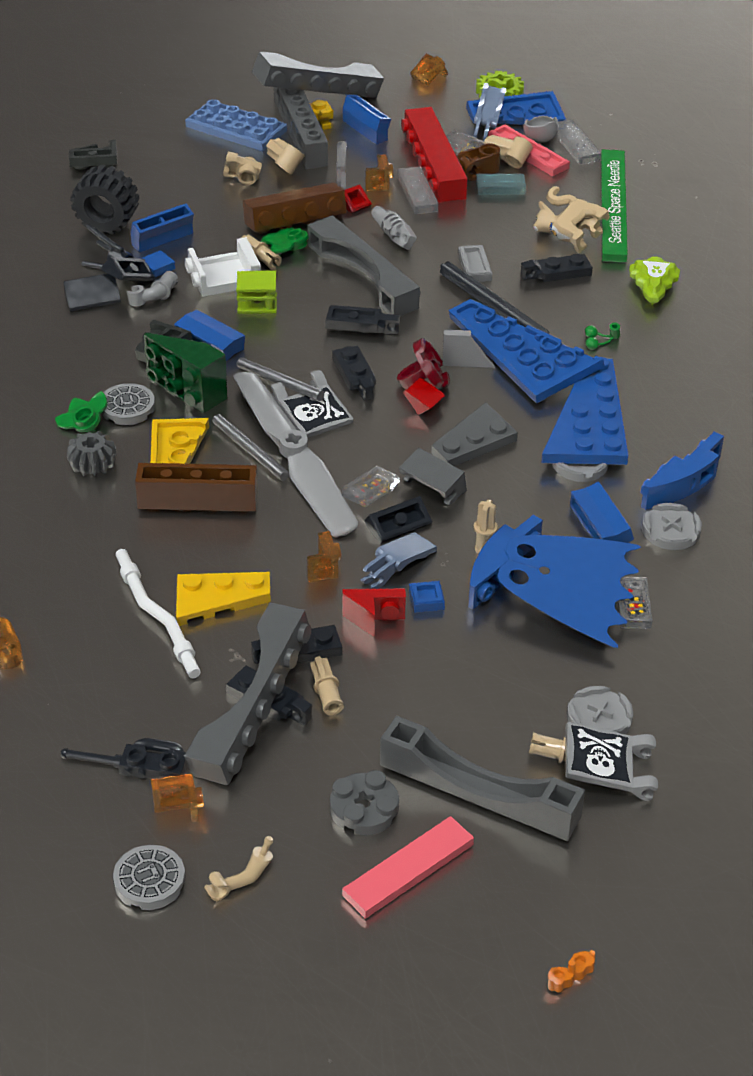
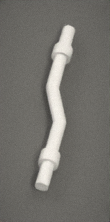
M118 550L116 558L121 566L120 574L124 582L129 584L138 606L165 625L174 644L173 651L177 660L183 663L190 678L198 677L201 671L194 658V648L190 641L185 639L176 618L148 598L140 580L141 573L138 566L132 563L127 550Z

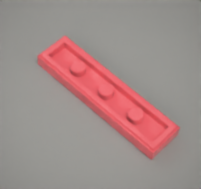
M505 124L488 132V136L496 135L514 140L515 137L527 139L532 144L533 149L525 161L552 177L569 169L570 161Z
M450 816L342 888V896L366 919L474 845V837Z

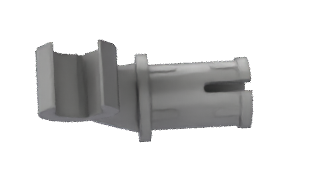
M166 271L160 280L155 281L151 288L144 289L141 285L131 286L132 292L127 291L129 304L131 306H141L146 301L167 299L171 294L172 288L178 283V280H176L178 278L174 272Z

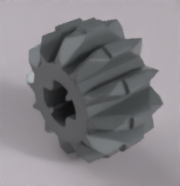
M88 430L87 434L78 433L76 438L69 440L67 460L74 472H81L83 476L88 474L96 476L99 472L106 474L107 468L114 467L115 455L117 453L116 446H114L110 435H102L101 431L90 433Z

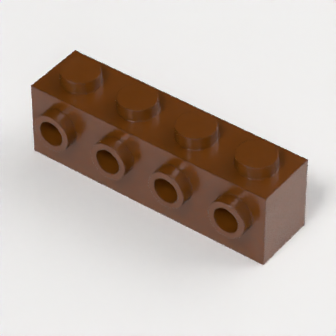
M334 182L242 200L245 224L256 233H267L270 229L277 227L281 229L291 228L296 223L311 224L316 222V219L330 216L338 218V215L346 213L345 190Z
M138 463L135 480L138 509L256 511L258 495L257 465Z

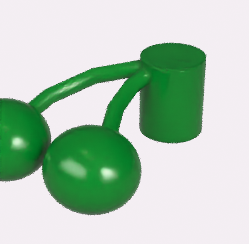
M616 322L610 324V335L599 333L593 325L587 326L585 328V335L588 337L586 347L590 350H595L600 345H605L613 339H618L621 336L620 324ZM599 335L611 338L606 342L599 343L595 337Z

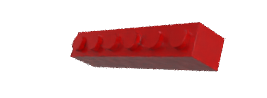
M432 107L405 109V119L401 120L402 132L406 133L407 142L412 145L413 155L418 158L419 168L424 170V178L430 183L431 193L435 194L438 202L466 199L468 178Z

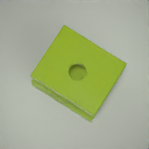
M237 271V313L277 314L276 271Z

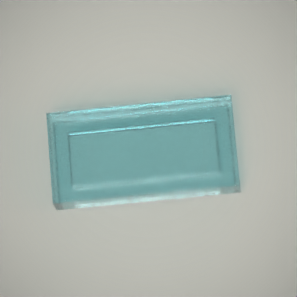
M477 174L478 194H526L524 174Z

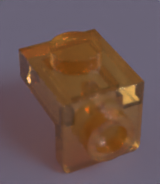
M426 53L410 74L413 79L429 86L438 74L446 77L448 72L445 68V62L440 57H433Z
M387 154L377 155V168H366V191L389 190L390 178H393V164L388 163Z
M330 531L318 533V554L307 557V578L309 582L338 578V561L341 560V550L339 543L333 542Z
M193 774L168 776L151 780L155 813L189 808L191 821H199L198 808H204L202 788H195Z

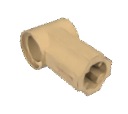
M492 135L487 136L484 144L492 143L500 147V159L517 169L522 167L533 149L532 144L523 137H515L514 140Z
M280 138L270 139L266 145L267 154L275 160L278 166L291 175L305 157L302 152Z

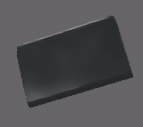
M110 257L100 267L103 272L120 280L154 281L156 279L146 261L142 258Z
M109 274L63 282L64 295L70 311L121 302L116 278Z
M421 496L369 514L364 520L367 528L380 543L433 522Z

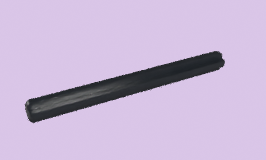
M446 261L440 265L441 275L485 306L494 309L498 315L504 318L510 316L516 319L517 324L526 327L530 325L550 334L546 328L451 262Z

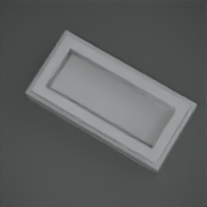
M483 245L458 247V256L463 271L478 282L492 281V271Z

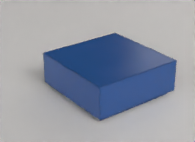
M161 250L142 258L146 261L155 277L175 269V261Z
M440 581L409 584V594L414 613L445 610V600Z

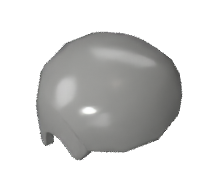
M542 115L531 120L526 119L523 124L525 135L537 143L550 141L558 132L557 117L552 118Z

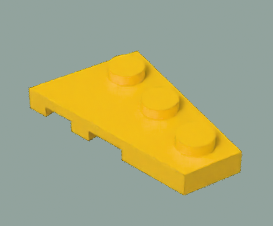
M209 418L153 419L150 463L190 464L209 428Z
M270 572L177 574L176 620L179 626L188 624L187 620L202 616L204 620L215 617V612L230 608L233 611H239L271 602Z

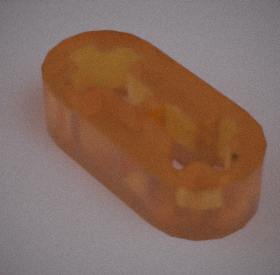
M0 617V634H3L0 637V668L8 670L19 666L23 656L20 641L11 622L6 618ZM8 649L9 654L6 655L2 650Z

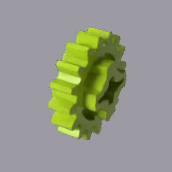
M495 71V74L487 72V76L480 75V79H477L476 94H479V98L481 97L484 83L500 89L502 87L506 88L505 96L524 94V81H521V77H515L514 73L508 75L507 71Z

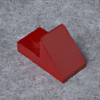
M405 588L342 589V616L371 636L375 637V620H405Z

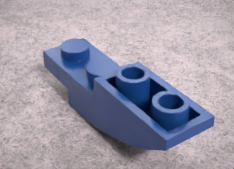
M713 432L706 440L700 441L692 454H687L684 459L674 456L666 464H662L657 473L651 479H646L641 487V508L646 510L653 508L657 504L674 503L690 496L711 482L716 477L724 436Z
M532 515L516 529L504 524L485 543L474 562L471 572L469 608L475 609L483 601H488L493 593L503 586L498 579L500 566L508 562L509 557L505 549L509 539L523 535H542V519ZM522 544L517 547V552L523 557L530 550H534V548L530 545ZM514 570L509 574L511 580L514 576Z

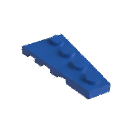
M547 91L505 96L497 124L523 125L526 119L531 120L534 117L543 115L552 118L557 117L558 126L565 127L567 119L554 92ZM480 100L467 101L466 109L472 123H474Z

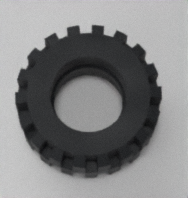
M100 165L99 168L94 166L89 171L87 170L72 191L73 194L70 199L73 202L71 208L73 211H76V218L81 219V224L85 227L90 224L102 234H106V232L109 234H115L116 231L120 232L127 225L139 205V194L136 193L138 189L136 185H132L133 180L130 177L124 176L125 173L120 170L118 172L112 166L106 168L105 165ZM99 196L106 198L111 204L106 203Z

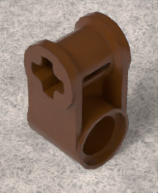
M483 144L480 147L462 151L457 155L470 181L494 175L500 171V147L496 144Z

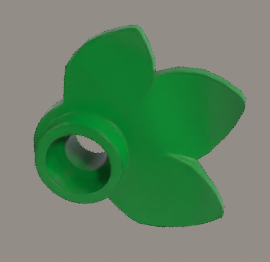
M286 228L279 230L278 233L264 236L260 242L272 245L270 250L278 254L304 248L308 244L307 239L309 236L307 231L300 228Z
M102 391L95 394L90 401L72 398L68 413L55 417V421L63 429L75 428L78 432H88V430L90 432L99 424L100 414L106 409L108 404L107 398Z

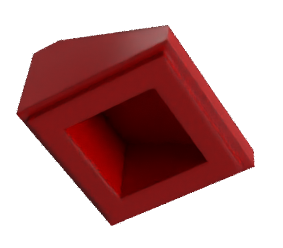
M360 184L345 190L346 210L350 213L372 205Z
M421 377L403 391L418 415L431 409L445 396L442 391Z

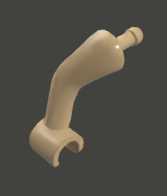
M267 836L262 847L258 846L253 849L249 863L241 873L224 879L220 872H212L209 875L212 884L205 885L204 887L208 895L214 901H220L230 891L254 883L273 858L272 853L269 851L273 838Z

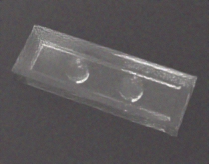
M572 119L558 122V132L555 136L579 164L601 160V152Z
M421 166L397 169L398 179L414 213L437 212L439 204Z

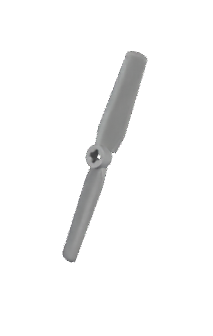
M240 372L233 375L263 430L278 445L280 453L288 458L290 479L330 534L337 538L353 532L359 523L323 461L308 448L307 435L295 428L258 375L251 372Z

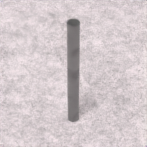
M241 357L237 361V367L245 371L255 373L274 383L281 382L284 387L315 400L321 401L324 398L325 393L323 390Z
M217 414L213 417L212 422L278 479L285 481L288 478L289 472L222 415Z

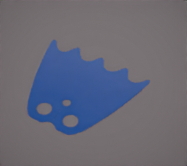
M516 536L509 539L505 551L509 558L506 564L500 566L498 579L513 594L552 618L613 648H619L617 643L608 635L607 629L609 626L628 623L616 611L614 606L619 600L633 598V595L621 585L620 579L625 575L637 574L639 572L637 568L625 560L624 555L631 550L640 549L641 546L625 542L574 536ZM522 544L530 545L535 549L536 555L532 558H524L518 554L517 547ZM547 567L550 573L542 574L539 568ZM513 570H521L528 575L529 580L525 584H517L510 579L509 574Z

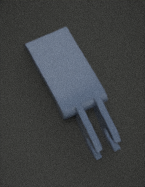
M484 83L474 120L476 127L473 140L477 138L479 127H486L482 142L487 138L489 128L495 129L497 126L506 88L502 87L500 89L488 86V83Z
M415 532L377 548L375 552L377 558L363 568L364 572H370L369 575L360 580L364 584H369L374 579L380 578L378 582L370 585L372 589H380L396 570L401 571L408 563L416 559L426 558L429 554L437 552V546Z

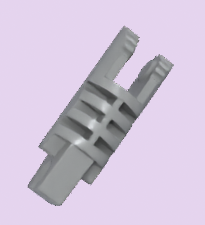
M381 206L374 207L371 211L372 216L381 229L392 241L410 250L417 239L410 226L396 212L392 210L386 211Z

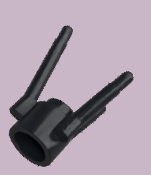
M90 224L86 226L88 230L101 239L97 240L96 243L109 251L107 260L110 257L134 258L133 254L125 251L123 247L114 243ZM88 261L81 262L83 266L100 269L103 265Z

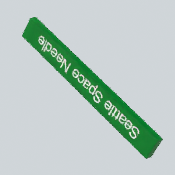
M601 149V207L609 211L610 217L608 220H601V228L603 230L601 234L602 261L625 263L628 257L625 150Z

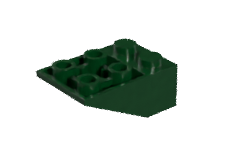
M152 333L144 334L146 374L151 382L161 386L170 394L175 395L202 413L209 411L228 399L226 355L204 342Z

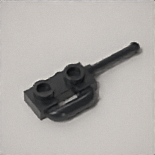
M142 738L134 742L133 745L126 744L122 755L109 756L74 751L68 748H64L60 752L63 759L70 758L112 764L115 768H119L120 774L125 776L182 783L187 768V762L184 757L186 752H184L180 744L154 738Z

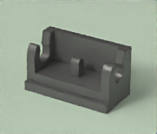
M418 448L399 467V472L405 475L404 481L409 483L416 479L440 492L441 496L446 498L444 503L451 505L461 494L467 491L464 471L421 448Z

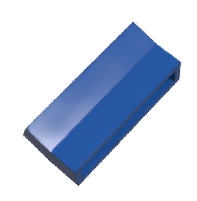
M346 95L343 105V121L376 145L388 141V128L391 118L358 95Z
M185 203L132 222V246L140 253L193 234L194 213Z
M199 310L185 314L174 324L176 327L191 331L193 341L207 343L224 353L226 361L234 354L244 350V334Z
M599 481L584 489L571 491L570 506L591 538L625 543L634 540L631 527Z

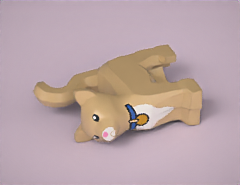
M554 186L549 189L546 195L547 200L556 206L569 205L562 213L555 215L544 202L540 201L539 206L541 210L536 215V222L533 227L536 232L552 233L559 240L572 243L575 251L581 253L587 247L582 238L584 236L582 230L584 228L589 229L593 238L599 237L603 233L600 221L610 218L609 211L597 204L577 199L572 195L556 196L560 189Z

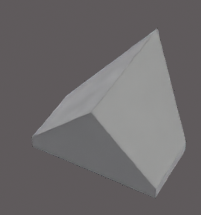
M444 330L443 366L496 368L471 337V331Z

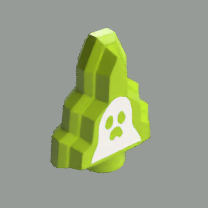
M654 256L647 260H636L634 264L629 266V274L635 280L636 285L640 287L642 294L648 302L654 305L664 297L665 291L672 288L673 283L679 280L680 269L676 267L675 263L665 262L662 258Z

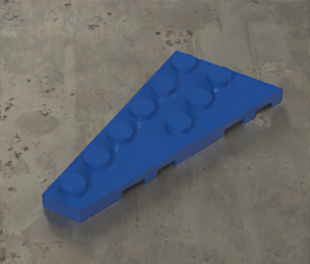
M472 299L448 310L450 319L461 330L471 331V337L479 347L536 404L604 367L603 358L599 356L592 358L584 354L583 349L576 346L572 349L562 344L561 339L530 325L526 327L517 324L516 319L510 316L507 318L499 316L495 313L494 309Z
M601 357L604 359L603 368L574 383L544 448L541 463L627 465L628 449L613 359Z

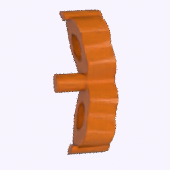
M590 950V952L581 951L573 954L571 960L568 961V968L552 967L548 973V989L550 991L562 992L564 988L571 987L574 980H583L586 974L592 973L595 966V952Z

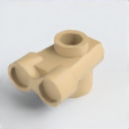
M228 151L223 176L229 178L236 176L242 184L252 185L256 180H259L262 163L257 162L253 157L244 158L238 156V153Z

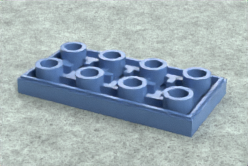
M216 99L207 101L205 105L185 119V124L188 128L262 152L267 148L266 145L270 139H277L287 132V124L278 121L276 118H267L254 111L248 112L239 109L235 105L229 106L220 103Z

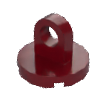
M425 338L415 341L413 349L417 361L405 367L397 375V380L401 386L406 389L420 377L424 380L428 378L432 385L439 390L449 386L448 372H442L440 367L443 366V361L433 345L427 340L425 341Z

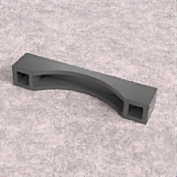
M261 51L258 53L252 73L261 84L267 87L358 95L377 98L384 77L371 64L352 63L346 67L327 68L302 63L278 53Z
M334 216L308 224V246L322 258L349 264L366 274L378 289L379 307L386 313L402 316L419 309L420 287Z
M272 602L269 603L256 626L260 636L261 656L253 682L243 697L228 712L198 730L184 756L192 776L229 785L233 775L239 772L248 747H251L256 740L257 730L262 721L266 720L270 714L273 700L283 690L285 678L289 670L295 667L303 644H306L310 639L311 625L308 623L305 610Z
M399 716L393 719L381 737V766L563 840H569L582 817L585 790L554 777L520 779L486 770L453 752L427 727Z

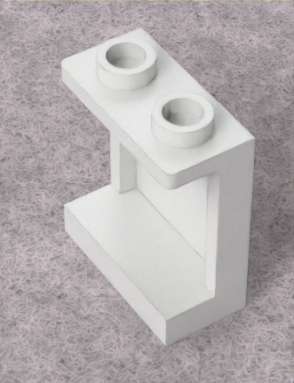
M247 237L237 239V252L198 259L194 249L188 248V258H185L186 271L188 274L191 273L193 287H198L202 297L236 291L237 271H261V264Z

